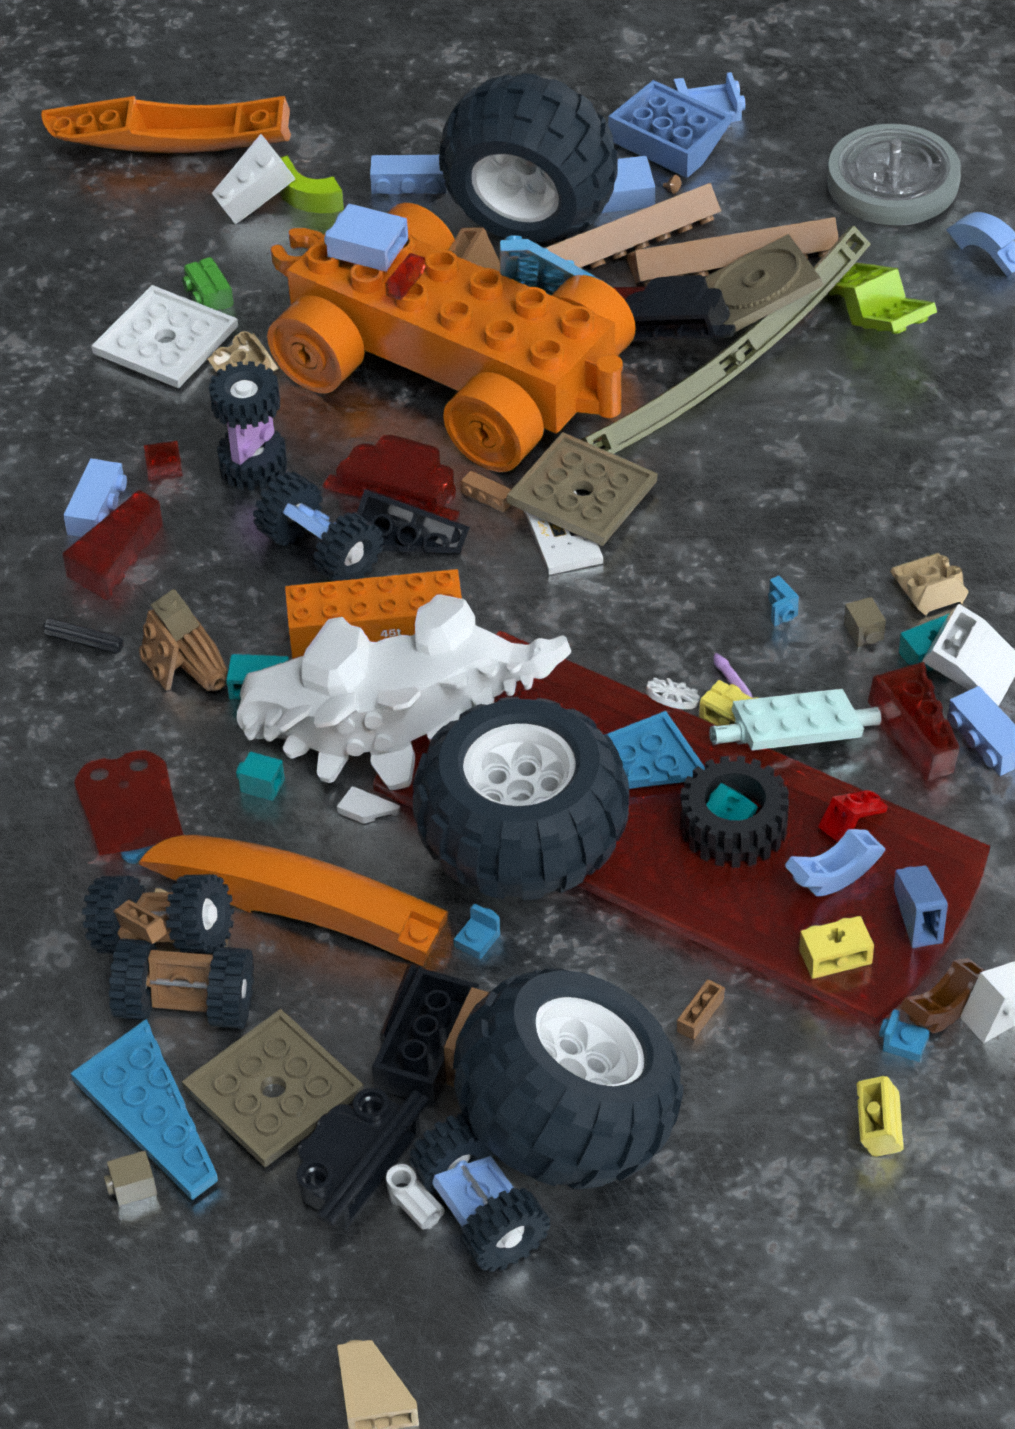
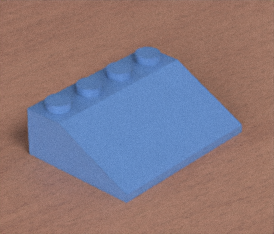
M652 80L608 116V126L613 135V143L640 156H647V159L686 178L703 165L732 122V116L655 80Z

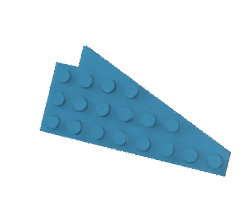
M507 236L505 240H500L501 275L530 287L541 288L549 295H552L572 276L588 275L595 277L575 266L574 261L565 260L529 239H522L521 236Z

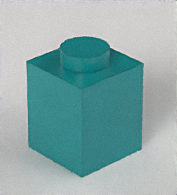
M250 751L245 761L239 763L236 771L240 792L273 801L285 781L283 760Z

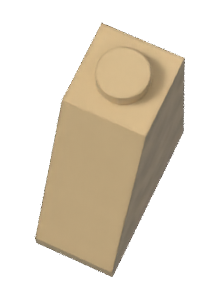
M351 1340L346 1344L337 1345L349 1429H398L419 1425L416 1400L372 1340Z

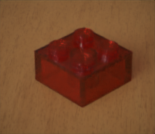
M178 441L144 445L149 481L183 476Z

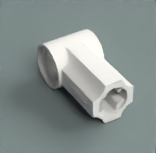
M397 1164L388 1170L386 1180L390 1202L400 1206L422 1230L430 1229L436 1225L444 1215V1208L416 1179V1173L409 1165ZM400 1183L408 1184L405 1187H396Z

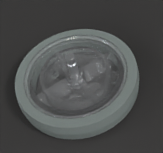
M904 124L872 125L851 132L834 146L827 165L828 189L835 202L845 211L860 219L886 225L918 223L942 213L954 201L961 179L958 155L947 141L928 130Z

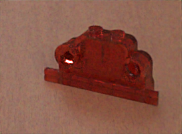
M395 435L382 436L375 446L368 443L355 446L349 456L342 460L336 468V476L330 474L323 484V488L357 498H362L365 489H371L454 521L460 515V511L445 507L447 503L456 497V486L454 484L452 468L440 464L439 449Z

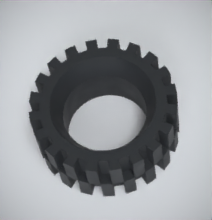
M729 756L720 757L719 764H715L713 759L705 762V770L699 766L693 770V778L687 776L684 781V788L681 790L680 829L682 830L684 842L689 841V849L693 853L701 850V859L708 862L713 857L715 858V865L722 867L725 861L732 862V868H740V861H747L748 866L756 865L757 857L759 856L763 861L770 858L771 850L777 852L780 849L781 840H785L787 833L789 792L787 786L783 787V778L780 775L774 777V769L769 765L762 769L761 761L754 758L751 764L745 763V756H737V761L729 762ZM720 783H723L737 790L749 800L762 806V809L748 819L727 820L712 813L706 804L711 793L718 788Z

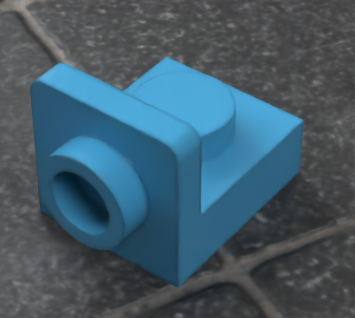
M779 575L770 579L768 599L772 605L771 622L774 626H777L798 616L799 596Z
M473 904L470 908L471 919L453 940L455 948L480 960L500 936V917L489 908Z
M893 1009L890 1020L884 1018L879 1037L884 1038L883 1051L920 1062L929 1039L930 1031L899 1021L900 1011Z

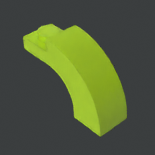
M288 155L280 157L295 177L293 182L279 192L281 198L294 208L311 213L344 211L342 190L333 176L324 179L307 178L297 172Z

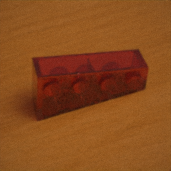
M141 490L135 492L62 553L67 577L108 601L112 596V589L116 584L120 585L125 578L124 573L128 567L136 563L139 552L142 548H146L162 527L160 502Z
M924 662L873 676L867 702L871 707L879 708L881 720L929 781L954 772L960 747L949 721L944 718L942 713L943 706L935 697L932 680L927 678L926 666Z

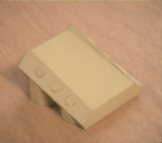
M246 331L240 332L234 337L233 345L220 347L207 358L215 371H218L220 368L225 371L226 365L231 364L234 367L240 361H243V365H248L249 361L255 362V366L261 363L265 365V369L271 368L273 372L280 370L255 334H250Z
M939 553L893 567L890 571L917 609L925 616H927L929 611L957 602L963 604L969 592L963 584L962 569L958 566H950L949 558Z

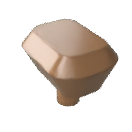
M677 175L672 176L668 183H663V187L667 188V191L672 194H676L682 185L681 179Z

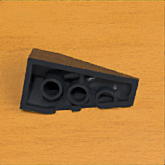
M371 489L364 490L357 510V514L382 531L383 543L380 544L383 547L382 551L461 553L470 529L467 525Z

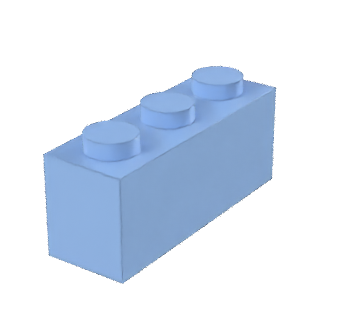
M372 155L370 179L372 194L446 193L447 188L443 178V171H440L439 155Z
M90 458L63 515L67 535L99 540L103 529L106 530L108 527L109 516L112 510L117 508L120 492L126 488L127 477L123 475L122 463Z
M980 686L950 699L947 715L950 725L965 737L967 744L971 748H975L983 757L985 764L993 768L999 776L1014 770L1015 724Z

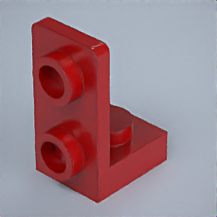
M870 790L835 796L832 798L818 828L836 842H839L848 829L855 828L859 818L885 813L888 806L881 801L878 794Z

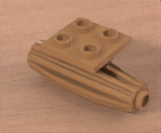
M152 609L148 611L146 623L143 626L144 635L142 645L139 648V655L165 691L171 690L174 670L179 666H182L184 671L207 691L222 689L227 683L228 670L216 644L202 625L199 623L200 626L185 634L176 642Z

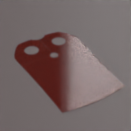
M147 750L129 752L118 759L103 758L86 763L79 771L74 783L90 823L99 855L141 849L156 845L172 837L184 835L173 798L167 765L158 755ZM136 759H145L148 762V766L144 770L134 771L130 768V763ZM97 768H105L109 772L108 776L102 780L91 779L90 773ZM123 780L127 781L129 786L120 788L118 784Z

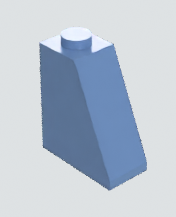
M924 865L897 869L895 872L894 892L912 948L943 943L948 904L928 867Z

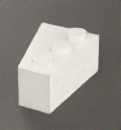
M260 134L212 194L235 225H237L293 182L295 177L263 135Z
M1015 961L981 972L960 1016L962 1021L983 1044L1015 1026Z

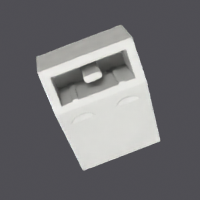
M960 604L947 616L922 661L968 690L980 686L997 706L1001 703L1015 677V650L983 618Z

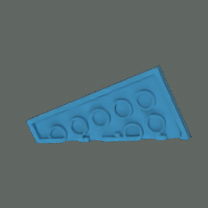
M666 711L608 733L623 762V769L628 778L629 789L684 782L687 776L693 778V770L699 766L705 770L704 765Z
M147 1019L71 1072L72 1081L142 1151H146L147 1156L192 1200L218 1181L214 1166L204 1144L199 1138L195 1124L189 1116L185 1102L168 1065H166Z

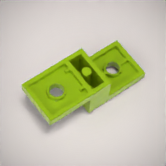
M856 262L828 292V295L837 294L844 297L851 324L861 326L863 329L873 328L879 332L890 331L891 334H898L904 332L907 329L906 326L923 323L928 320V316L937 313L935 302L905 297L898 268Z

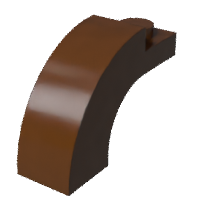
M969 958L954 960L946 974L932 989L924 994L905 997L900 1008L908 1014L909 1020L916 1025L924 1026L933 1034L938 1033L960 1018L980 973L986 970Z

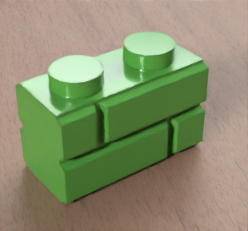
M209 257L200 260L199 263L193 262L185 265V276L182 277V282L186 292H192L191 295L194 302L217 311L233 306L232 288L213 258Z

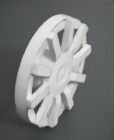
M653 678V681H648L645 689L646 694L651 699L677 709H694L700 701V696L697 694L698 691L696 689L686 687L684 682L680 684L672 682L670 678H666V680Z

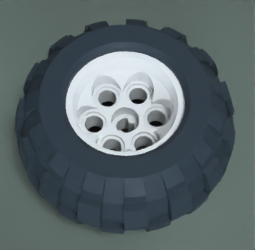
M522 73L515 77L507 74L486 80L477 89L474 87L456 103L444 125L440 142L439 167L440 171H443L445 186L451 198L464 210L468 218L501 238L521 236L522 239H529L534 243L543 242L548 244L569 239L578 230L583 232L602 213L604 206L609 202L613 193L614 183L618 174L617 149H614L613 135L604 117L595 111L593 104L586 97L578 94L560 81Z
M500 698L498 702L488 705L481 703L460 714L459 720L450 721L432 737L427 754H422L414 777L413 815L418 827V835L433 860L438 859L446 874L466 887L478 886L481 893L495 898L504 899L506 896L522 897L523 900L541 899L546 893L552 891L562 893L583 882L585 875L593 874L607 862L616 847V841H619L628 821L629 782L623 769V762L613 741L608 734L603 735L597 729L595 722L588 716L575 709L561 708L560 703L548 699Z
M559 968L535 970L520 976L518 974L513 975L502 981L474 1006L458 1034L455 1045L453 1069L456 1070L454 1088L461 1111L472 1124L471 1130L483 1145L487 1146L505 1164L542 1183L553 1186L557 1184L566 1185L573 1189H589L604 1186L616 1179L620 1182L650 1163L653 1156L661 1151L669 1139L671 1130L677 1122L684 1085L680 1084L681 1066L673 1043L665 1035L657 1019L638 1000L616 985L583 972H573Z

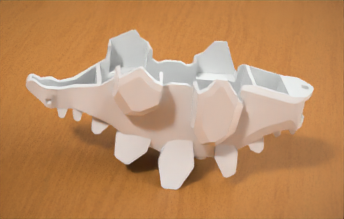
M440 594L418 608L415 634L412 636L400 635L385 638L379 642H371L360 627L351 626L343 617L328 619L305 650L303 656L247 674L240 691L241 702L237 709V722L248 740H253L254 738H265L266 741H273L275 738L287 739L283 750L289 758L301 756L309 748L319 751L317 775L321 781L327 783L335 781L348 761L349 755L360 756L364 752H370V762L374 770L388 789L397 790L408 787L412 781L415 753L411 744L412 740L427 734L431 742L432 737L441 727L447 725L450 721L459 720L460 714L481 703L485 705L494 703V697L500 695L504 690L508 696H512L515 693L517 681H522L524 688L529 690L532 687L533 678L542 679L547 677L556 665L570 655L571 648L565 636H559L550 640L538 638L528 645L511 643L476 626L475 615L465 599Z

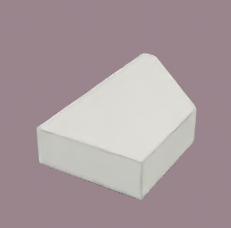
M353 786L337 806L338 814L363 824L373 822L375 818L390 814L397 816L401 812L400 805Z

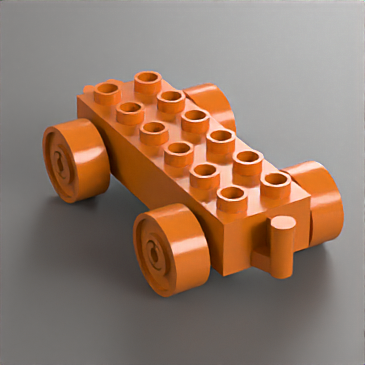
M413 203L397 204L387 212L388 214L407 218L408 240L386 272L328 257L327 245L324 243L325 234L323 235L321 232L307 228H292L289 230L290 247L293 249H308L302 256L288 255L281 245L271 247L272 263L275 269L288 277L291 305L270 325L267 334L268 345L272 356L283 372L307 390L316 393H330L334 391L362 363L365 354L364 350L451 387L458 392L446 404L443 413L444 424L449 437L469 460L482 468L494 472H507L514 469L541 440L544 428L557 434L577 412L598 414L605 418H614L621 413V372L623 370V362L618 356L627 348L635 336V320L631 309L623 297L614 288L598 278L588 275L572 276L552 295H549L541 288L527 286L501 275L495 269L484 268L456 256L455 253L449 251L455 239L444 222L430 210Z

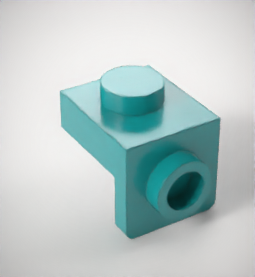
M720 783L718 788L711 793L706 804L712 813L727 820L748 819L753 817L758 809V806L747 797L723 783Z

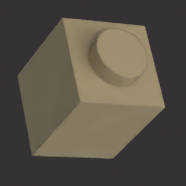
M172 589L151 604L154 612L176 642L185 634L200 626L188 605L175 589Z
M872 597L845 604L844 625L857 647L884 640L886 620Z
M146 1151L107 1161L109 1175L104 1176L108 1194H115L118 1206L157 1195Z

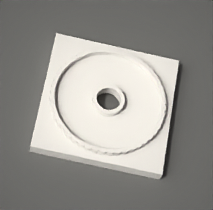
M151 285L92 345V352L107 360L180 388L238 327V320L235 317ZM165 337L174 339L168 343L158 342V340Z

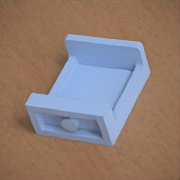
M731 72L726 73L725 84L687 89L684 78L674 79V90L732 116V122L742 120V110H745V98L743 95L740 96L738 80L734 81Z

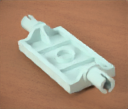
M843 689L733 701L731 708L735 716V723L711 726L709 736L713 745L737 742V744L748 743L751 750L862 737L864 726L880 725L881 712L878 710V707L855 710Z

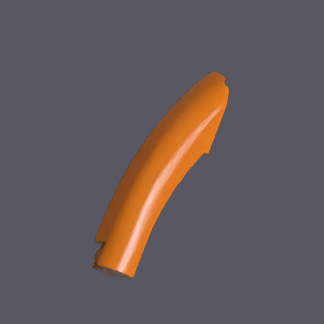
M135 96L42 110L41 114L46 130L60 140L134 152H215L250 147L260 134L263 135L269 144L286 142L291 137L288 128L290 109L285 96L218 105L158 103L136 100Z
M181 835L156 844L139 861V865L175 881L179 877H183V875L215 874L217 877L223 878V884H227L229 887L227 894L232 895L233 899L230 905L249 913L251 910L329 928L368 942L421 966H424L449 914L447 910L354 871L298 853L246 841L203 835Z

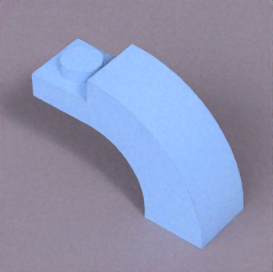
M973 212L946 229L961 250L968 245L979 246L990 254L1007 277L1015 272V242L1013 241L1015 240V232L999 218L983 212Z
M848 829L841 840L827 852L815 857L791 856L785 867L793 874L792 878L796 883L803 887H808L815 896H824L837 892L860 878L878 861L886 849L867 830Z

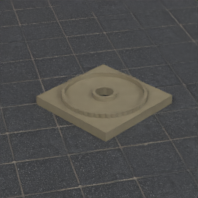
M789 234L754 252H749L739 257L728 266L705 277L709 289L718 288L722 291L725 303L729 307L730 317L722 324H735L736 331L824 286L821 277Z
M562 432L507 494V503L603 546L655 485L658 473ZM585 489L591 494L580 496L575 494L574 491Z
M279 1009L182 1081L183 1089L265 1168L316 1129L322 1115L328 1114L336 1105L350 1104L356 1094L364 1089V1084L282 1009ZM272 1084H278L285 1088L283 1094L273 1098L265 1096L262 1092L267 1086Z

